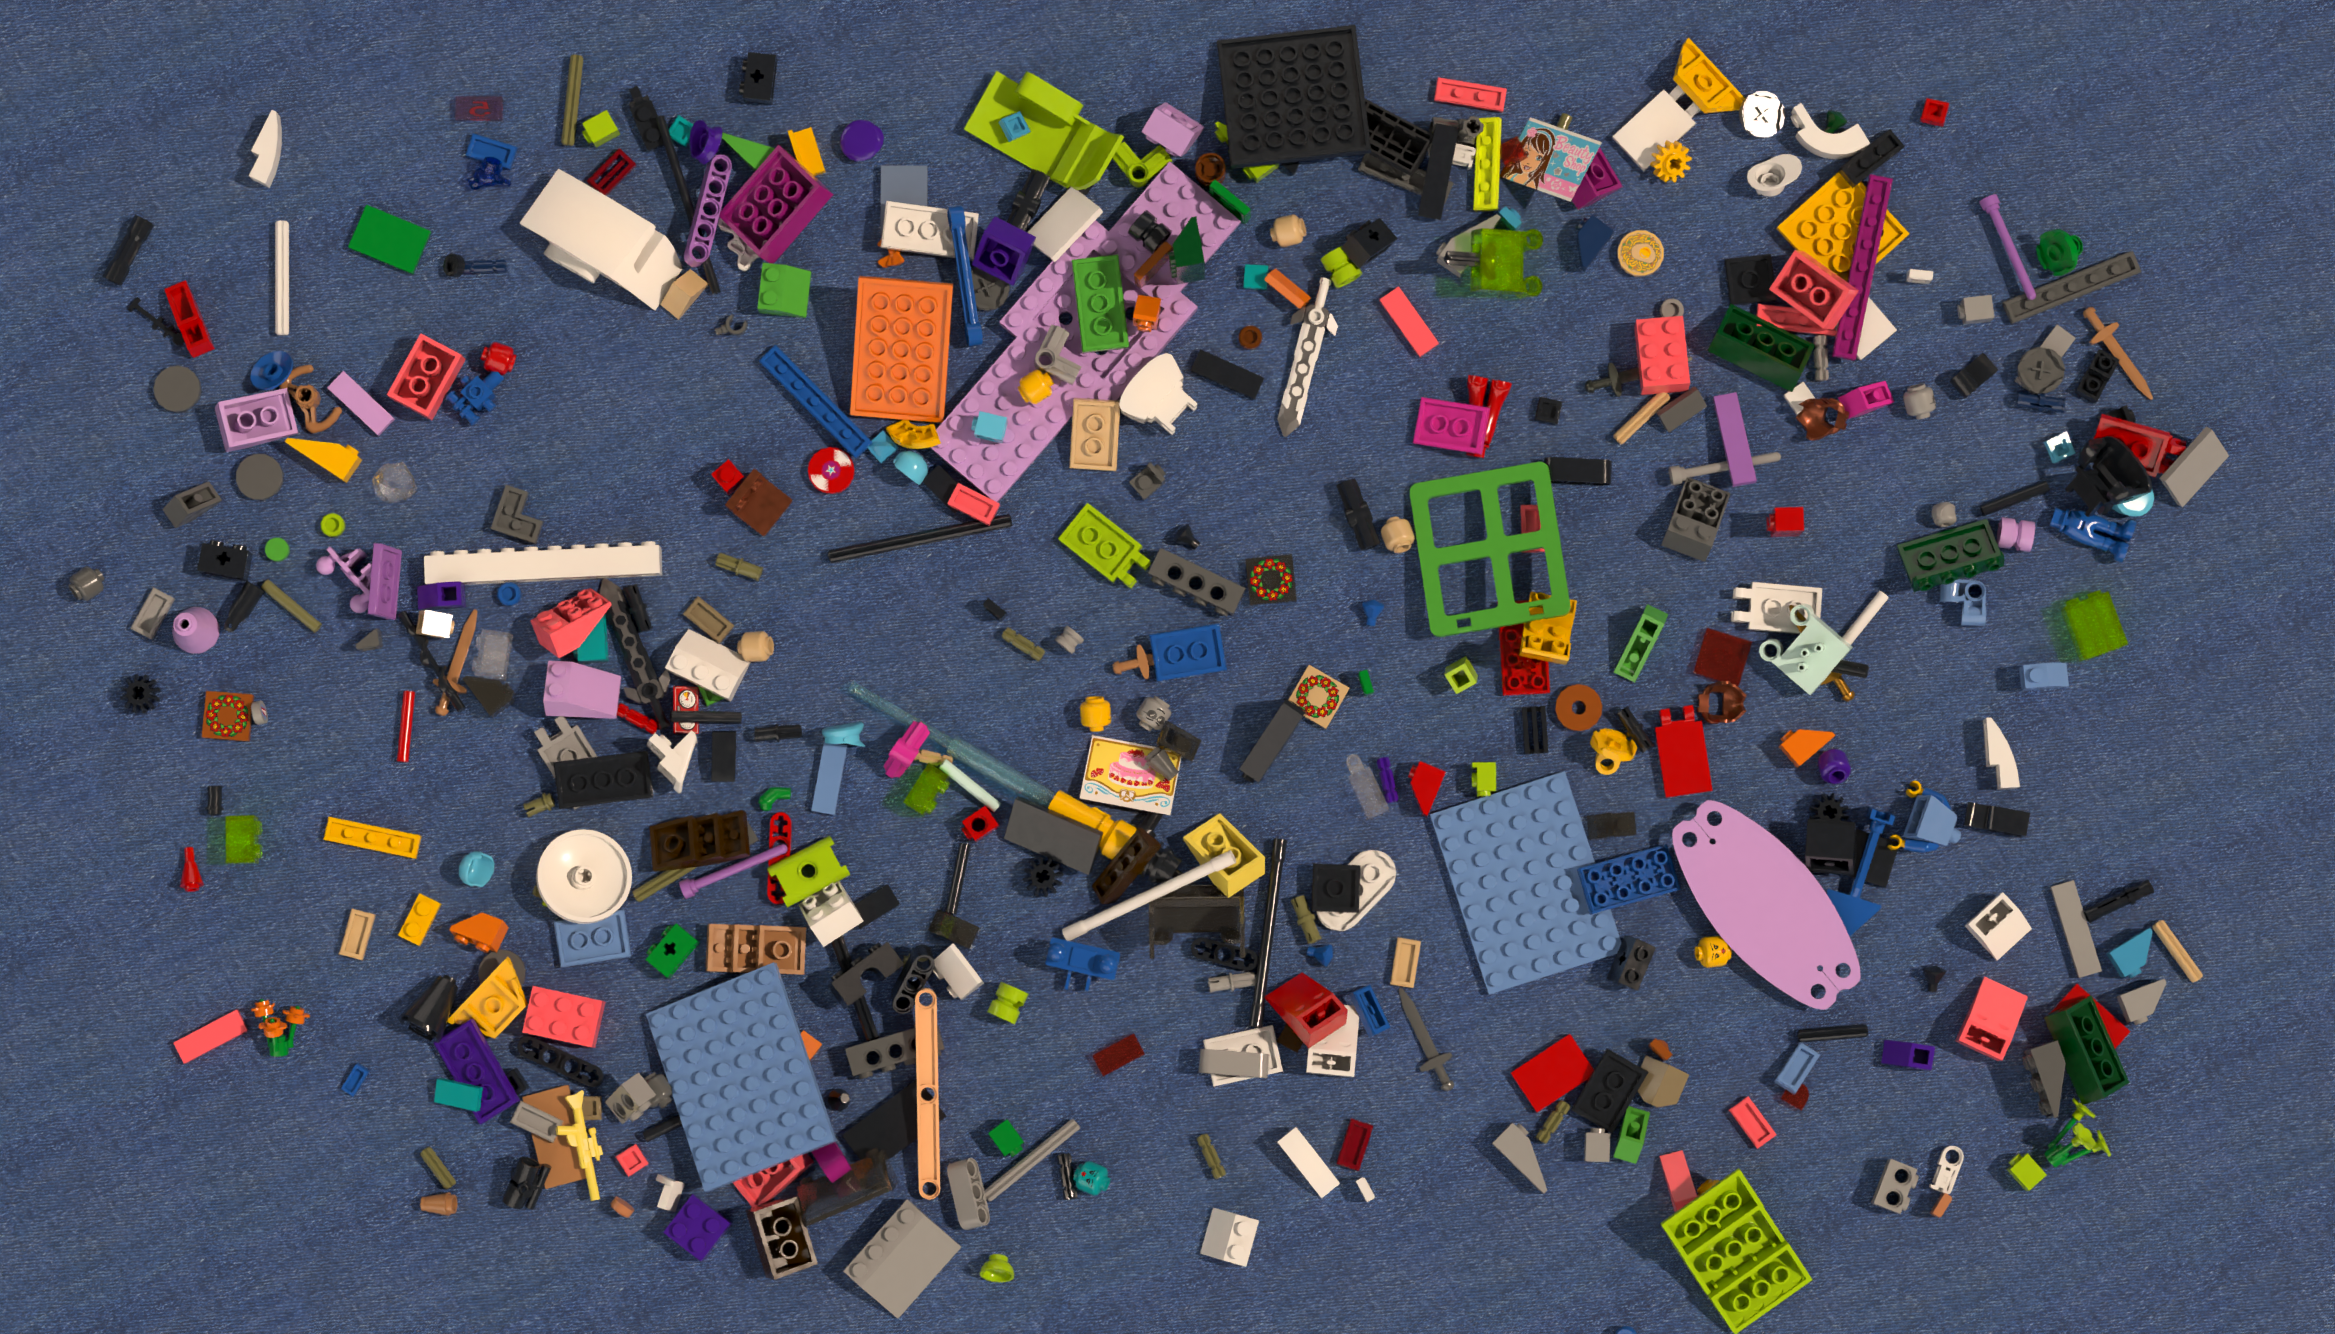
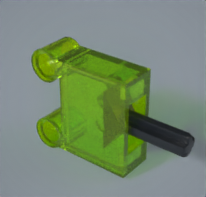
M1481 228L1472 230L1471 252L1447 251L1444 256V261L1447 265L1471 267L1470 292L1511 294L1524 299L1537 296L1542 291V282L1537 276L1523 277V252L1539 249L1543 244V236L1537 229L1511 231ZM1527 236L1530 239V244L1527 242ZM1526 283L1529 285V292L1526 289Z

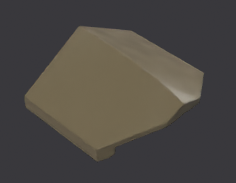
M1645 1055L1641 1067L1647 1070L1648 1074L1637 1092L1644 1102L1657 1108L1677 1104L1689 1074Z

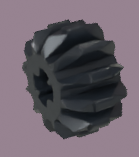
M135 674L134 682L129 678L126 679L129 687L122 686L121 690L127 692V694L120 697L121 700L127 701L124 707L127 709L132 707V712L135 714L140 709L143 714H147V706L154 710L156 707L152 702L154 700L160 702L161 698L155 696V694L161 692L159 687L154 688L157 681L154 679L149 681V676L146 674L142 679L138 674ZM138 690L143 691L144 697L142 699L138 697Z
M1823 793L1821 794L1822 802L1815 798L1813 803L1817 807H1809V811L1816 813V815L1810 816L1809 819L1847 820L1849 815L1843 814L1842 811L1848 810L1849 807L1847 805L1840 807L1839 804L1844 799L1841 797L1835 802V793H1831L1829 800L1827 795ZM1825 807L1834 811V814L1831 816L1833 819H1830L1829 816H1824Z
M1039 857L1038 866H1036L1033 860L1030 861V865L1034 868L1033 871L1028 868L1024 869V872L1031 874V877H1024L1023 881L1033 882L1027 886V890L1030 891L1036 886L1035 896H1038L1042 889L1044 897H1048L1047 889L1050 888L1054 894L1057 892L1053 884L1062 886V882L1055 880V878L1063 877V872L1054 873L1060 865L1057 863L1051 868L1052 859L1048 858L1046 865H1043V858ZM1044 871H1047V876H1050V879L1039 883L1038 873L1042 874Z

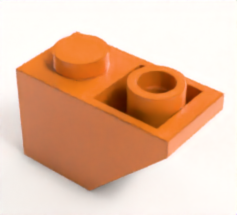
M1138 295L1133 314V325L1138 327L1137 330L1143 332H1151L1152 329L1157 330L1162 303L1161 298Z
M479 913L452 925L449 930L454 935V940L461 944L467 945L469 942L476 945L475 948L482 952L488 953L490 950L497 953L509 927L499 918Z

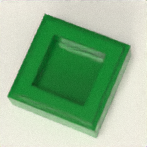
M1360 671L1358 678L1364 696L1374 694L1368 671Z

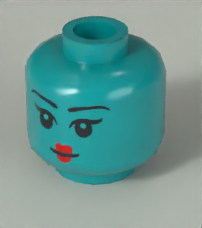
M1092 1161L1079 1164L1073 1177L1077 1189L1093 1196L1098 1195L1101 1191H1106L1111 1180L1108 1178L1107 1168Z

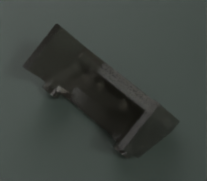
M1185 885L1149 902L1150 959H1154L1155 945L1170 943L1173 940V933L1221 932V939L1228 944L1240 943V958H1245L1243 889L1228 898L1215 885Z

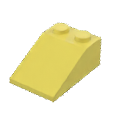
M1220 813L1183 837L1184 842L1200 865L1229 850L1232 851L1236 863L1208 875L1213 884L1228 898L1265 874V856Z

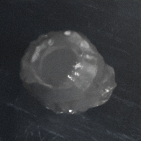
M404 462L384 464L378 469L372 479L375 494L386 503L405 501L417 493L415 479Z

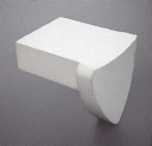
M658 1174L656 1181L665 1185L657 1207L675 1212L685 1184Z

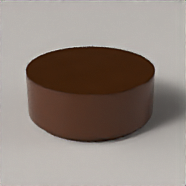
M1255 326L1244 327L1239 333L1240 345L1247 350L1258 348L1262 342L1261 331Z

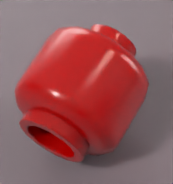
M492 342L489 348L484 347L480 360L484 361L485 370L499 372L503 376L507 372L511 373L517 355L514 354L512 347Z

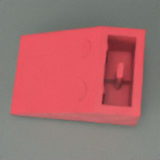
M584 589L577 596L561 601L556 607L539 613L536 618L530 621L539 644L558 658H561L581 646L612 604L593 589Z
M1984 976L1955 1042L1996 1061H2002L2012 1041L2028 996Z

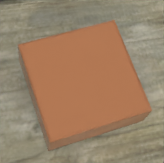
M1941 1193L1930 1214L1937 1218L1942 1217L1952 1201V1197L1946 1193Z

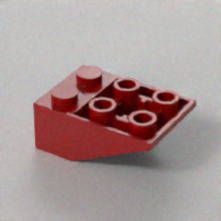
M1303 972L1265 996L1268 1003L1308 1048L1344 1026L1347 1021L1348 1009L1334 993Z

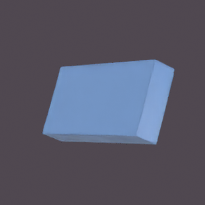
M1800 1042L1776 1078L1775 1083L1795 1095L1820 1057V1054Z

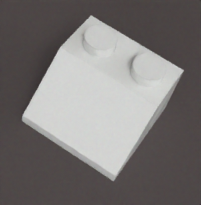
M954 943L934 959L935 967L933 972L940 980L945 978L949 984L946 989L954 999L959 997L963 1000L984 984Z
M1213 1208L1200 1254L1246 1267L1259 1220Z

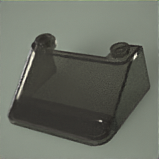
M877 1148L865 1152L866 1158L850 1164L852 1170L833 1183L826 1175L817 1179H813L811 1175L800 1180V1185L796 1187L804 1227L883 1195L897 1187L899 1182L885 1149L878 1151Z

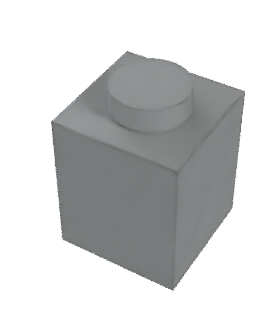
M1992 295L1967 297L1961 300L1960 305L1957 306L1959 319L1963 320V325L1991 322L1994 319Z
M1590 1128V1133H1585L1584 1161L1609 1162L1610 1133H1605L1603 1128Z

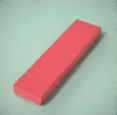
M1764 304L1757 305V317L1788 332L1836 337L1837 331L1835 329H1823L1796 308Z

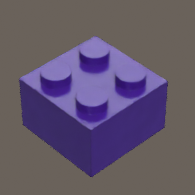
M994 216L983 233L972 265L1014 286L1025 269L1036 237Z
M692 1194L663 1233L702 1262L733 1223L696 1194Z

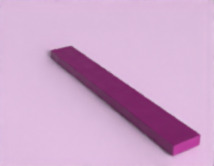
M1872 174L1868 178L1847 280L1850 285L1859 291L1839 320L1832 357L1851 361L1856 360L1893 181L1891 178Z

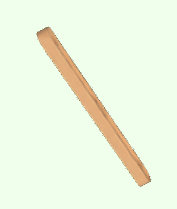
M922 988L915 997L918 1179L920 1195L925 1199L931 1200L940 1193L937 997L932 989ZM925 992L930 993L933 997L932 1003L927 1006L919 1002L920 995ZM926 1087L932 1088L935 1093L934 1097L931 1100L923 1099L921 1097L922 1089ZM926 1182L934 1183L936 1185L935 1193L931 1195L924 1193L923 1185Z

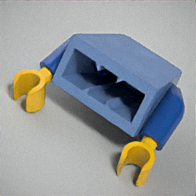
M1911 781L1909 785L1915 787L1917 791L1907 789L1906 794L1911 798L1916 796L1917 798L1903 835L1906 841L1902 840L1898 835H1892L1889 838L1896 839L1898 846L1888 845V848L1897 850L1900 847H1904V850L1925 853L1935 851L1940 846H1947L1949 841L1954 844L1957 843L1961 837V832L1954 828L1957 815L1951 811L1945 796L1928 788L1922 789L1918 781Z

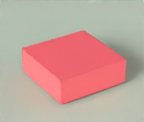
M637 1144L616 1156L628 1177L649 1164Z

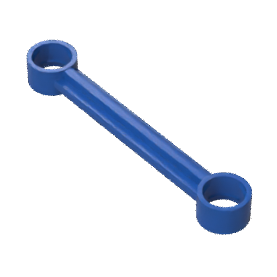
M962 206L948 207V224L952 233L965 321V339L968 347L982 345L983 336L977 314L965 232L964 209Z

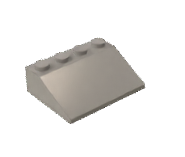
M907 1199L843 1272L896 1318H899L960 1250L961 1246Z

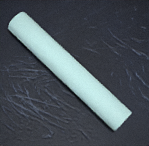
M947 759L939 766L944 773L992 812H995L1001 803Z

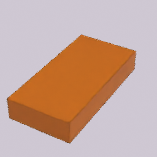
M1276 268L1268 273L1264 279L1297 308L1301 309L1311 299L1308 294Z

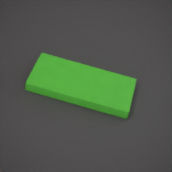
M1118 254L1072 260L1082 352L1089 353L1129 348Z

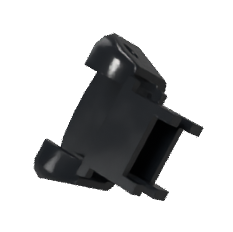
M2109 435L2090 439L2082 447L2078 456L2079 466L2076 468L2078 474L2065 488L2067 493L2074 490L2089 507L2084 514L2090 517L2096 511L2099 515L2107 514L2114 505L2129 503L2150 493L2152 483L2146 469L2135 454L2118 438ZM2089 463H2094L2092 466L2094 470L2084 471Z

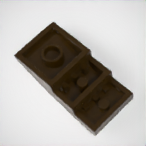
M743 810L724 815L716 812L698 818L690 815L649 826L653 871L700 867L750 856L747 813Z

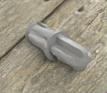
M1254 972L1234 975L1229 973L1227 976L1209 977V991L1213 993L1231 989L1232 992L1236 988L1254 986L1256 978Z

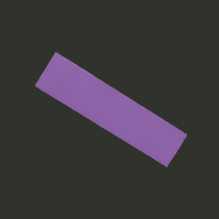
M1737 392L1714 396L1713 402L1732 486L1756 483L1757 479Z

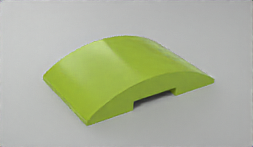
M1739 1168L1660 1223L1681 1259L1734 1334L1746 1328L1813 1280L1774 1224L1764 1205Z

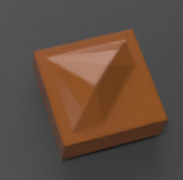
M1654 1038L1648 1044V1047L1663 1061H1667L1673 1055L1669 1051L1668 1044L1663 1040Z

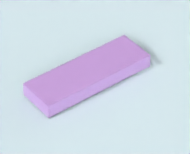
M344 371L327 387L378 436L395 420Z

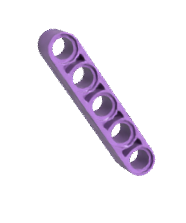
M716 155L706 166L684 252V260L691 267L700 266L710 255L732 168L731 160L725 155ZM714 163L721 164L723 172L717 171ZM709 185H714L718 190V194L712 193L709 190ZM704 206H707L712 210L711 216L705 214L703 210ZM698 228L704 229L707 237L700 236ZM692 250L699 251L701 259H696L692 254Z

